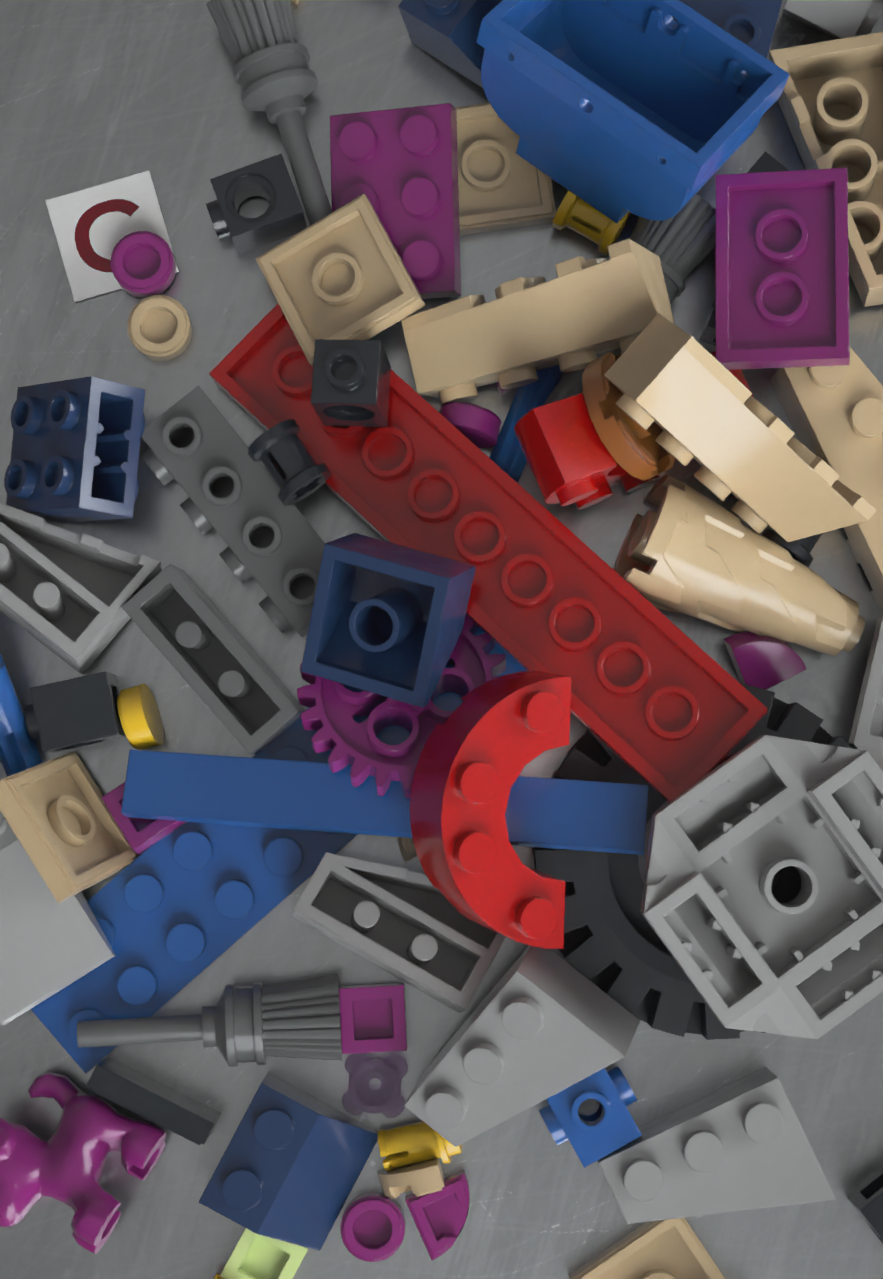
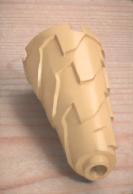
M667 474L658 480L645 498L646 501L659 507L657 512L650 509L644 516L636 514L613 569L654 607L686 614L738 632L746 630L760 636H769L783 642H792L830 656L837 655L841 650L850 652L856 646L865 627V618L859 615L858 602L833 588L812 569L793 559L788 550L741 523L738 517L686 485V483Z

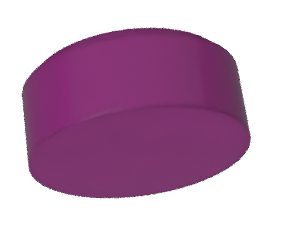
M137 231L124 236L116 244L111 255V269L115 279L127 293L136 297L147 298L161 294L171 285L176 273V261L169 245L163 238L152 232Z
M449 402L441 406L439 413L478 448H491L497 444L502 422L494 412L484 407L464 402Z
M381 1192L360 1194L344 1210L340 1226L342 1241L347 1250L360 1260L367 1262L385 1260L391 1257L403 1242L406 1227L405 1216L398 1202L395 1199L384 1196Z

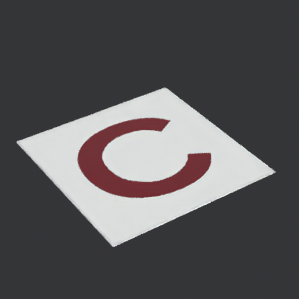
M149 170L45 200L74 302L123 289L113 275L111 255L116 244L130 233L137 231L155 233L167 242L173 253ZM176 263V273H178L179 270Z

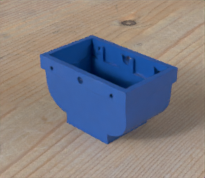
M502 0L482 19L476 42L485 48L481 66V82L485 95L501 120L520 136L516 154L616 224L628 212L654 221H663L674 217L753 134L763 114L781 96L790 75L680 0Z

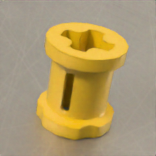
M568 190L556 212L552 227L560 231L565 227L597 243L598 251L608 256L607 246L617 242L629 220L631 212H628L616 224Z

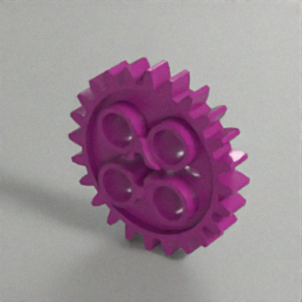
M468 615L465 616L463 630L448 662L454 664V668L444 669L428 705L424 708L369 691H350L342 683L302 672L301 663V677L310 685L297 688V696L300 705L312 707L300 714L304 730H318L311 738L315 753L325 752L334 748L328 758L329 768L333 773L342 770L348 764L352 765L350 774L352 786L357 788L371 775L376 778L378 796H384L391 781H400L405 798H410L415 768L428 737L437 723L443 725L454 712L437 708L433 704V700L446 692H454L463 697L474 688L497 678L496 676L506 670L505 654L488 655L495 647V641L487 633L474 636L478 626ZM370 714L364 722L357 723L353 720L355 716ZM390 725H400L411 733L407 740L397 745H387L381 742L377 735L383 728Z

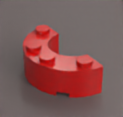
M716 351L711 352L710 354L716 359ZM741 369L728 370L751 392ZM583 393L533 408L514 427V432L547 504L560 503L561 506L575 503L577 509L580 510L612 496L611 487L622 483L626 493H629L661 478L660 474L643 481L631 476L614 460L602 443L589 417Z
M537 670L520 671L497 677L474 688L461 698L463 703L449 716L443 725L437 723L424 745L415 768L410 794V826L416 853L426 876L433 887L439 889L456 908V911L466 918L517 942L540 948L564 949L565 881L529 868L521 862L509 842L505 813L510 789L524 766L545 750L569 745L571 676Z

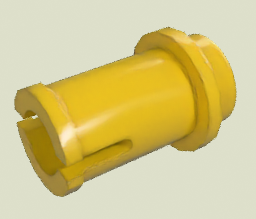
M424 1121L391 1129L383 1128L377 1131L380 1156H386V1159H383V1166L387 1172L393 1171L394 1168L441 1158L444 1164L451 1163V1155L463 1152L462 1144L455 1147Z

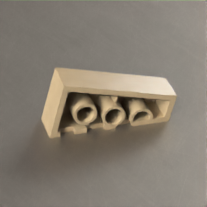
M883 32L770 50L769 61L790 74L777 101L806 170L847 168L849 272L863 306L883 304Z
M850 347V365L779 368L770 379V382L798 440L840 475L837 480L861 495L877 510L868 521L843 528L848 537L846 541L856 562L861 564L873 589L871 594L880 612H882L883 386Z

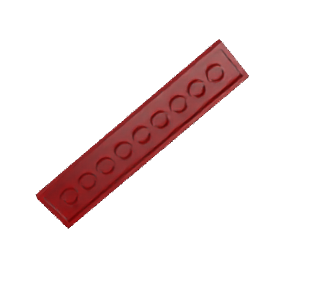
M277 303L209 373L213 381L266 430L282 421L294 419L300 427L298 437L317 464L325 463L332 473L324 484L387 542L476 566L466 615L485 633L491 636L526 671L537 670L571 676L570 712L667 802H670L710 773L767 713V707L393 370H391L387 427L324 426L311 404L313 366L307 360L280 305Z

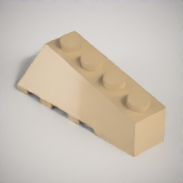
M628 238L607 246L610 260L605 258L585 260L584 257L578 256L555 264L557 278L546 282L545 277L540 276L519 277L499 284V287L495 289L496 300L486 303L484 295H468L402 319V328L417 393L440 398L441 405L449 402H466L478 397L477 387L499 381L501 389L520 387L536 382L538 380L536 371L559 365L561 372H572L585 369L587 363L597 359V354L621 348L623 354L658 313L674 323L659 256Z
M660 313L653 318L604 374L608 380L624 393L615 404L645 430L655 422L663 430L655 441L684 466L694 458L701 465L694 474V477L722 501L730 493L736 497L738 501L730 510L758 534H761L768 526L784 540L791 542L868 521L877 511L861 495L837 480L840 475L823 459L816 456L799 440L793 437L795 433L764 405L751 396L752 393L701 344Z

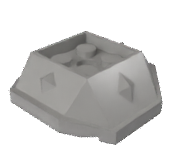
M760 735L652 814L640 912L725 1028L745 1031L754 1030L818 1040L883 992V771L867 750ZM793 866L801 877V889L793 900L786 903H778L771 891L772 879L780 869Z

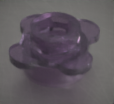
M367 1053L350 1054L345 1061V1069L349 1073L348 1091L342 1097L344 1109L349 1114L356 1116L363 1112L371 1114L382 1113L387 1118L399 1116L405 1108V1099L401 1095L402 1078L408 1072V1064L405 1058L398 1053H391L386 1058L369 1057ZM373 1078L379 1079L381 1081L380 1089L372 1090L369 1087V1081Z

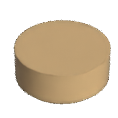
M165 295L149 296L138 302L132 309L127 323L128 334L133 345L143 356L154 361H169L180 356L187 349L192 339L193 327L187 311L177 300Z

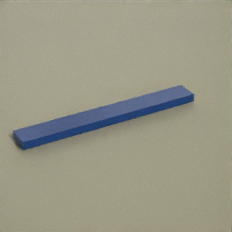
M129 750L121 813L126 817L412 838L410 798H405L401 782L391 781L384 796H378L376 778L369 775L357 788L352 786L350 777L352 765L350 764L342 770L333 773L329 768V763ZM518 776L510 789L505 813L509 842L514 846L644 855L649 787L648 785Z

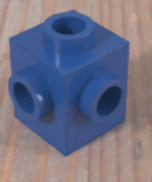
M619 1066L609 1071L603 1068L546 1099L549 1105L539 1110L556 1144L560 1145L569 1140L584 1168L642 1136L627 1109V1106L638 1100ZM587 1099L598 1100L592 1110H578L583 1101Z

